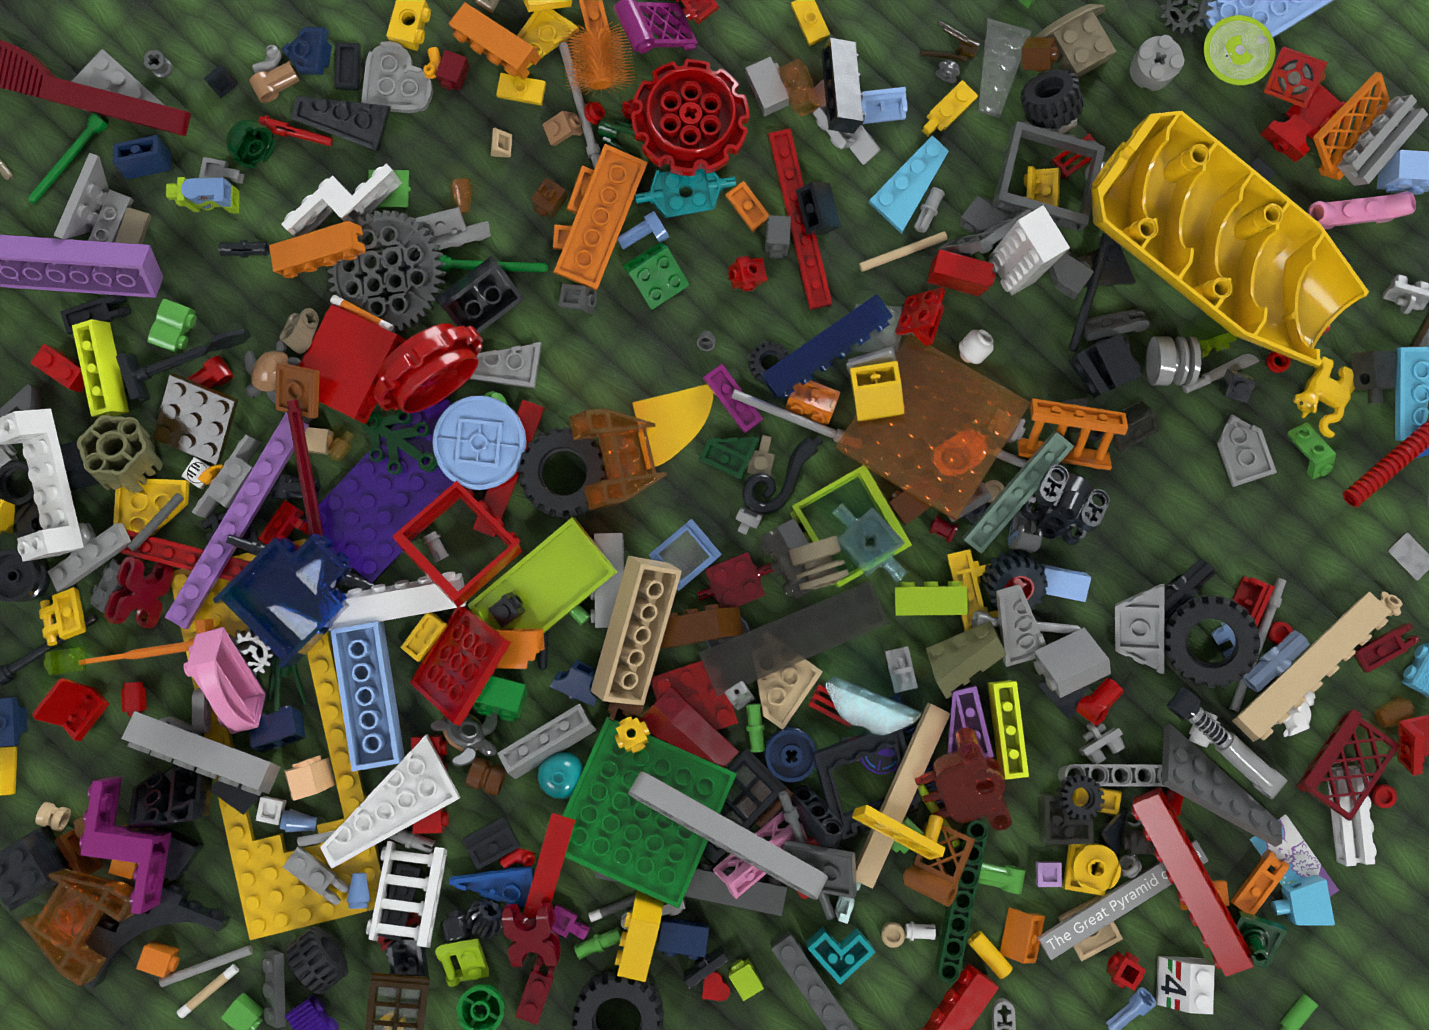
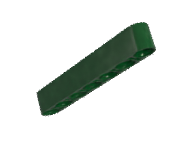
M977 817L967 818L962 827V834L975 839L973 847L976 848V853L973 857L968 858L963 872L966 870L971 871L970 879L962 881L960 877L956 897L953 903L946 907L935 961L936 973L947 984L956 982L960 976L988 837L987 825ZM979 823L981 826L980 832L971 834V826ZM960 838L961 844L958 847L957 853L964 851L967 843L966 840ZM956 865L954 867L953 876L957 868ZM961 894H966V901L963 904H957V897ZM955 918H962V923L959 927L954 928L951 926ZM950 942H957L955 950H947V945ZM946 965L953 966L949 974H942V969Z

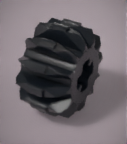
M482 897L479 901L475 900L466 913V927L472 929V934H478L480 939L484 936L489 940L492 937H497L503 930L502 913L504 909L499 908L500 903L495 904L492 899L487 901Z

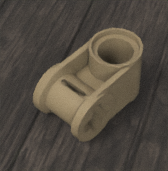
M307 308L300 314L293 313L289 315L286 325L280 334V340L297 354L304 353L310 347L316 328L319 325L317 313L313 309Z

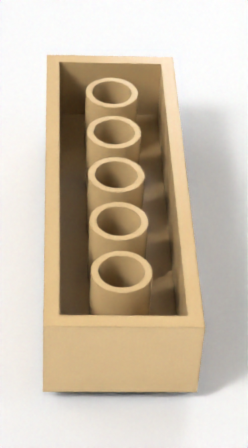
M632 556L627 558L591 687V692L602 701L644 705L682 572L670 563Z

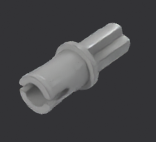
M931 188L925 204H922L920 207L921 212L914 225L916 231L925 233L933 217L938 214L937 208L945 195L941 189Z

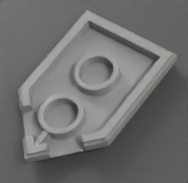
M1230 415L1217 442V446L1231 486L1235 487L1277 473L1262 429L1255 425H1250L1234 415Z

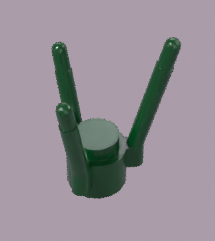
M603 117L598 127V135L603 136V142L635 156L612 140L613 138L617 139L620 131L635 135L634 130L629 129L632 128V123Z
M292 658L272 659L268 701H272L275 688L274 710L276 712L279 711L281 677H290V672L293 674L301 702L306 704L305 694L297 672V663L292 664Z

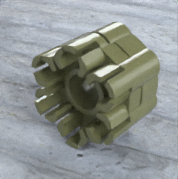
M100 416L77 440V447L80 450L85 470L107 490L111 488L115 490L123 486L126 490L133 493L140 492L143 488L138 484V481L142 485H146L147 482L144 473L147 476H152L156 474V471L151 466L154 465L160 471L163 465L160 458L154 452V439L132 417Z

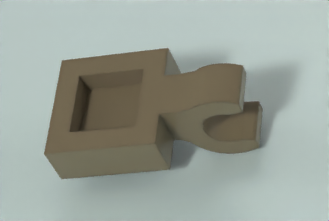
M762 435L759 451L755 450L747 473L771 474L775 455L769 454L768 451L772 437Z

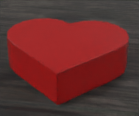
M715 970L704 978L702 999L724 1001L729 997L730 986L726 981L722 980V976L718 971Z

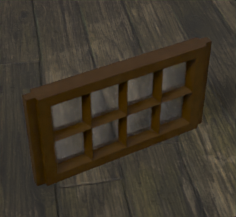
M371 973L365 1030H424L430 977Z

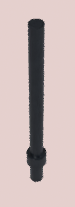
M1106 233L1101 235L1099 242L1101 246L1093 268L1094 273L1090 278L1068 350L1074 352L1078 350L1109 249L1113 247L1115 241Z

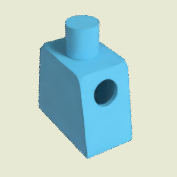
M1318 875L1283 886L1281 888L1283 899L1272 901L1271 903L1272 910L1276 916L1286 914L1287 919L1295 925H1335L1327 880Z

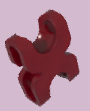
M126 557L116 577L122 589L114 591L109 596L105 609L106 620L109 623L122 624L126 621L130 612L137 608L136 622L142 628L150 629L155 627L163 609L162 603L157 600V597L163 596L169 591L174 577L173 567L157 563L153 566L149 575L143 578V562L136 557Z
M541 903L535 918H528L521 914L517 904L505 905L502 913V924L505 936L512 940L508 949L512 967H523V962L529 952L538 953L542 956L546 966L558 965L561 947L558 934L552 931L556 920L552 903Z

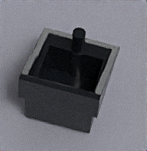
M48 825L35 829L0 851V899L10 912L76 874L73 868L68 866L69 862L55 842L57 838Z

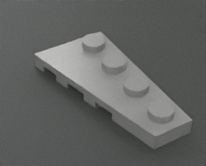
M103 49L71 81L164 105Z

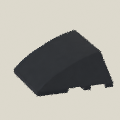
M175 764L163 773L157 771L133 788L128 826L130 828L163 827L197 820L209 815L212 778L195 772L197 767L192 771Z

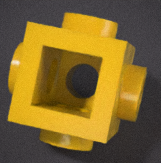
M632 717L619 722L620 726L616 728L618 734L614 735L619 748L625 747L627 752L632 750L633 753L646 747L645 744L649 742L646 736L650 734L645 722L640 723L638 718L632 719ZM631 729L636 731V735L633 738L627 736V732Z

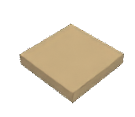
M1098 895L1058 916L1060 923L1099 899L1100 896ZM1113 921L1073 946L1079 959L1083 961L1123 940Z

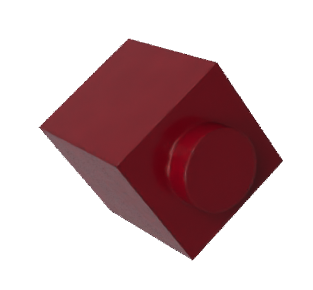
M448 50L444 51L435 74L440 86L447 90H453L454 88L461 91L470 68L467 57Z

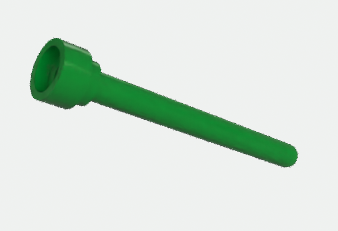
M94 112L87 119L89 122L86 124L88 127L28 196L30 203L38 202L94 134L105 131L109 126L107 122Z
M443 255L438 259L445 263L444 266L440 267V270L446 273L452 271V269L473 270L484 262L452 260V257H448V255ZM497 261L504 271L547 272L549 269L546 263Z

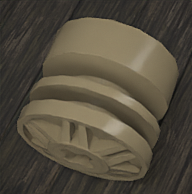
M837 536L788 551L793 566L804 565L805 570L798 573L796 577L808 576L809 579L808 582L799 584L800 590H815L829 586L849 575L847 569L836 572V566L845 564L844 560L833 561L832 559L833 555L841 551Z

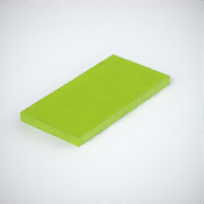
M572 517L470 602L468 607L495 630L501 629L488 609L502 599L501 597L504 594L513 592V594H517L521 598L526 611L503 628H543L545 633L618 572L576 518Z

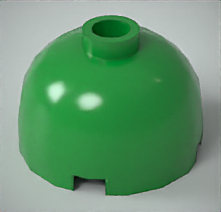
M476 984L468 988L461 995L456 1006L460 1026L464 1030H495L501 1024L505 1014V1000L501 992L489 984Z

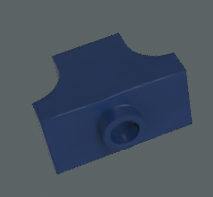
M576 660L569 671H558L550 687L566 694L570 699L580 700L594 706L598 697L591 692L596 668Z
M17 697L1 698L0 747L19 745L21 734L28 731L27 710L18 705Z

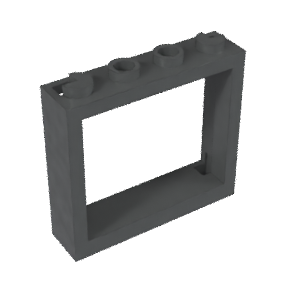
M1017 121L1009 132L992 207L1013 213L1024 209H1031V212L1044 205L1057 226L1080 232L1089 222L1092 208V183L1101 169L1105 146L1098 145L1096 141L1078 139L1072 134H1060L1051 128L1036 127L1027 121ZM1020 137L1092 158L1079 213L1007 193Z

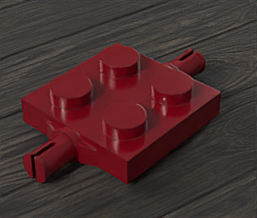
M746 552L706 568L709 588L697 592L700 602L713 596L718 601L720 608H732L765 596L761 585V576L773 572V569L770 568L771 564L768 563L757 568L752 563L749 553Z

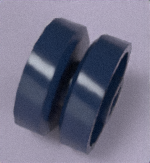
M785 727L783 730L780 728L770 735L765 744L764 755L767 767L774 776L782 781L796 782L803 780L812 773L815 764L811 752L817 750L816 745L807 733L799 728ZM790 750L792 752L794 750V756L791 758L787 757L786 751Z

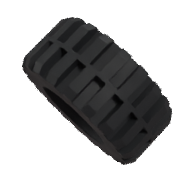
M563 427V429L553 428L549 429L550 432L545 434L543 432L540 433L534 442L530 441L527 445L526 453L523 452L521 455L523 462L518 467V472L520 473L519 483L524 490L523 493L537 509L557 518L581 516L586 514L588 510L594 509L599 500L603 499L605 490L609 485L610 468L602 448L591 436L578 429L572 430L568 427ZM558 452H572L578 455L586 466L584 484L578 491L569 495H559L552 492L546 486L543 479L545 463L552 455Z
M1201 595L1199 598H1193L1185 604H1181L1174 614L1171 615L1164 636L1165 653L1173 669L1177 670L1185 680L1189 679L1198 686L1201 684L1207 685V688H1215V686L1219 685L1226 687L1230 686L1231 682L1236 681L1237 683L1242 680L1243 676L1246 673L1249 674L1253 669L1252 666L1259 657V631L1253 617L1236 601L1223 598L1220 595ZM1206 619H1216L1226 623L1232 629L1236 642L1235 648L1228 658L1221 662L1209 663L1198 659L1191 652L1188 636L1193 626L1198 622Z
M618 967L613 972L610 969L603 970L602 975H594L591 977L590 982L585 983L582 987L572 1013V1030H602L596 1021V1012L602 1002L611 998L627 999L639 1009L641 1022L637 1030H663L664 1010L662 997L658 996L657 987L654 984L650 985L648 977L646 982L617 976Z

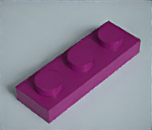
M723 364L703 377V380L744 434L763 421L762 416L755 407L731 398L734 389L743 391Z

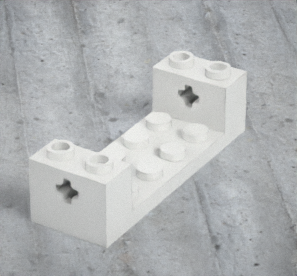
M51 409L14 411L1 417L0 445L23 443V455L27 460L28 476L33 485L34 501L38 506L40 515L39 523L43 528L41 531L17 538V548L22 561L59 556L84 548Z

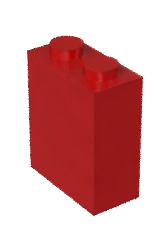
M939 249L932 260L927 283L980 296L984 291L988 290L989 285H993L996 272H993V263Z

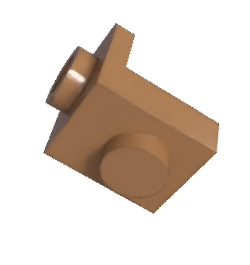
M561 111L542 124L550 145L554 146L572 135L580 136L583 134L581 121L572 112Z

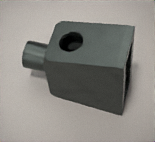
M1397 351L1351 353L1355 389L1367 390L1368 404L1383 403V389H1394Z

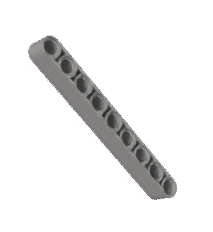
M639 772L628 792L637 801L809 898L817 900L828 879V876L820 870L645 772Z

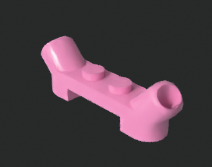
M1404 191L1393 195L1335 202L1317 201L1309 206L1307 213L1318 221L1324 229H1332L1335 226L1375 221L1376 223L1389 222L1395 218L1413 214L1416 210V201L1413 193Z

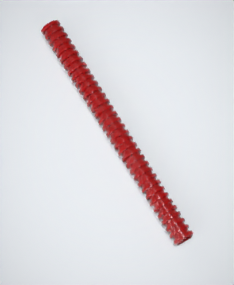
M1429 419L1403 440L1400 445H1397L1395 449L1390 451V454H1387L1374 467L1370 468L1369 471L1356 480L1353 485H1350L1348 489L1342 492L1344 500L1349 505L1359 507L1361 503H1364L1367 498H1370L1372 494L1377 492V489L1385 485L1388 480H1391L1393 476L1397 475L1399 471L1429 447Z

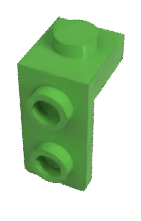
M1306 422L1288 431L1287 436L1309 459L1307 474L1312 479L1326 476L1333 470L1336 453L1309 423Z

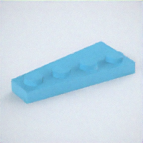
M931 136L868 203L902 234L949 151L936 138Z
M1429 347L1395 348V351H1397L1395 441L1405 440L1417 428L1421 427L1423 423H1426L1428 419Z

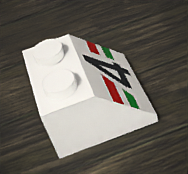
M1158 956L1156 1004L1187 1013L1213 1014L1215 965L1205 958Z

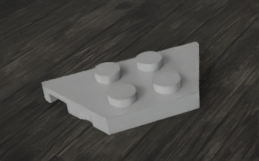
M89 153L54 233L55 237L65 240L92 231L109 191L99 156Z
M1160 584L1115 604V651L1124 656H1130L1134 661L1142 665L1146 664L1157 669L1156 672L1164 674L1165 584Z

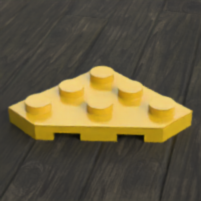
M147 479L146 485H142L138 481V484L143 488L140 492L133 493L126 490L123 486L116 489L113 525L123 523L126 530L139 533L166 503L178 493L184 498L183 501L150 536L155 535L188 505L190 482L187 480Z

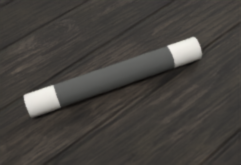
M636 894L588 913L591 922L633 906Z

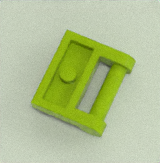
M478 938L437 947L435 953L437 959L442 962L446 973L445 980L448 986L454 987L461 981L489 977V967ZM450 956H457L461 969H454Z

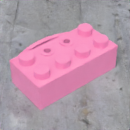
M224 627L196 634L193 645L189 647L190 656L188 662L184 663L185 674L188 677L192 676L217 714L219 724L226 726L231 734L257 728L266 693Z

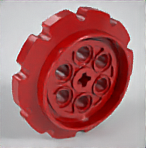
M686 59L683 66H677L675 62L660 66L652 72L653 81L648 82L644 80L641 83L633 100L634 108L639 110L631 114L632 130H634L636 141L645 142L642 145V152L655 165L662 167L664 164L670 165L671 173L682 176H695L698 169H703L706 174H709L728 164V154L737 155L741 150L748 131L743 124H747L749 121V107L745 95L736 93L738 83L725 70L720 68L717 71H712L709 62ZM692 93L696 95V97L688 98L686 94ZM668 103H672L676 107L667 108L665 105ZM713 105L716 109L708 110L705 106ZM667 125H672L676 129L669 131L665 129V127ZM713 127L715 131L707 132L705 128ZM686 137H692L695 139V141L689 143L684 139Z
M449 323L435 325L417 333L398 346L381 364L378 371L379 380L373 390L375 394L374 399L383 410L401 409L405 413L419 412L437 404L459 389L474 374L479 364L477 356L482 349V337L472 326L466 328L465 326L455 327Z

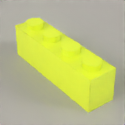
M91 319L72 325L91 417L103 415L114 417L128 413L129 409L120 367L116 359L117 353L110 322Z
M1017 681L989 682L987 685L999 776L1005 780L1029 777Z

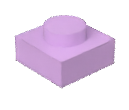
M1036 861V885L1038 887H1062V863L1060 861Z

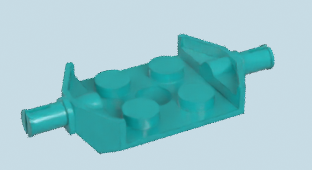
M698 169L695 176H682L673 174L670 171L659 173V170H657L651 190L635 194L636 202L638 204L650 201L664 218L714 210L720 191H723V188L736 186L735 176L721 179L715 172L706 174L703 169ZM683 187H688L692 190V195L684 198L679 194L680 190Z

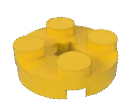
M1084 844L1072 858L1071 875L1078 885L1089 892L1101 893L1108 888L1111 889L1120 878L1121 866L1118 863L1116 854L1102 844ZM1099 862L1098 866L1101 867V871H1096L1095 874H1092L1090 866Z

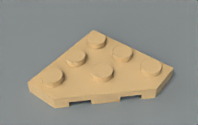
M765 631L751 650L762 714L783 730L823 671Z

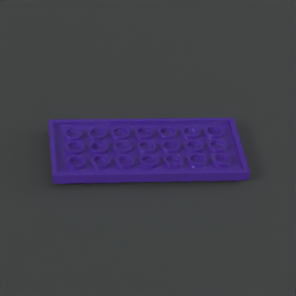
M445 398L427 409L411 413L412 421L409 424L397 423L390 430L396 431L415 427L419 422L426 423L430 427V434L427 437L417 436L404 440L422 453H432L434 455L433 434L435 426L443 412L452 404ZM404 414L401 417V420H406L408 415ZM422 426L419 429V433H424L426 427ZM385 437L380 439L381 450L385 453L384 460L379 463L374 462L369 458L368 452L318 505L325 542L364 578H367L370 584L375 583L404 552L396 544L392 536L454 483L443 473L439 466L431 473L423 471L419 467L418 461L399 447V459L403 466V471L399 475H392L387 471V464L390 461L387 439ZM379 451L374 453V459L380 456ZM430 458L424 460V465L430 463ZM398 464L392 466L393 472L398 469ZM419 533V534H418L414 539H412L410 542L412 543L421 533Z

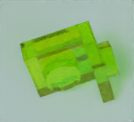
M84 647L45 652L44 667L48 675L87 670L86 664L79 665V660L85 659Z

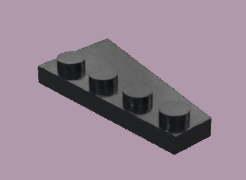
M297 96L291 119L379 151L391 106Z

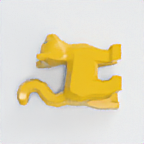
M1322 357L1320 358L1322 363L1320 366L1315 367L1313 375L1306 382L1304 392L1296 394L1293 397V402L1302 411V418H1305L1308 413H1316L1318 400L1333 408L1335 412L1325 415L1319 422L1320 432L1324 436L1332 438L1335 436V433L1328 428V425L1340 421L1344 416L1345 406L1351 399V393L1355 389L1354 374L1352 369L1344 366L1338 371V381L1330 378L1333 360Z

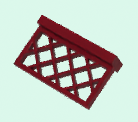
M1355 709L1343 714L1296 785L1298 789L1303 792H1309L1348 821L1353 819L1400 746L1397 742L1360 717L1362 714ZM1358 725L1367 731L1368 739H1357L1355 730ZM1383 741L1390 746L1387 754L1379 755L1375 742ZM1370 742L1373 756L1362 757L1359 744ZM1353 744L1356 758L1346 759L1343 748L1345 745ZM1374 759L1376 771L1374 773H1366L1363 760ZM1358 761L1361 774L1350 775L1347 762ZM1334 763H1341L1344 776L1333 777L1331 766ZM1362 778L1364 789L1361 792H1354L1351 779ZM1345 779L1349 793L1337 794L1334 781ZM1329 781L1332 795L1325 796L1316 790L1321 782ZM1350 796L1352 807L1349 812L1340 806L1338 797Z

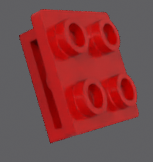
M941 287L907 297L895 333L903 335L912 332L925 346L933 344L945 308L941 304L945 294L944 288Z

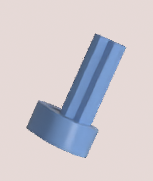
M654 211L644 216L645 221L617 238L623 249L651 232L654 233L659 243L669 238L668 233Z
M1139 988L1129 997V1003L1106 1021L1109 1030H1121L1139 1014L1142 1016L1147 1014L1156 1006L1154 997L1145 988Z

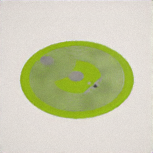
M1234 15L1218 21L1210 29L1204 43V56L1208 67L1219 79L1233 85H1248L1263 78L1271 69L1275 59V43L1270 31L1260 21L1249 16Z

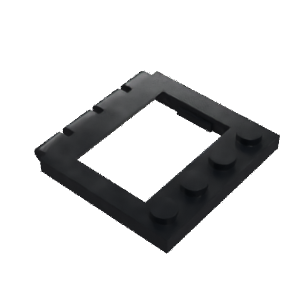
M898 721L811 752L825 803L843 824L841 840L857 835V826L861 833L871 828L852 818L854 809L846 813L842 812L841 798L831 770L844 764L853 763L865 756L874 755L887 748H893L896 764L899 768L907 750V745L901 723ZM918 788L906 815L919 810L918 803L921 802ZM885 797L866 805L879 811Z

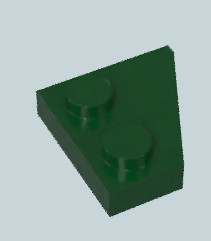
M760 438L708 439L699 460L742 480Z

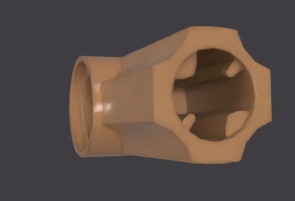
M290 62L270 72H258L249 79L251 86L262 103L273 101L278 97L280 91L300 81Z

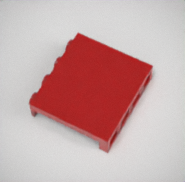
M331 304L324 315L318 331L313 336L310 347L303 355L299 367L320 371L319 402L366 425L377 403L374 399L375 394L373 390L379 380V368L384 360L406 340L385 328Z

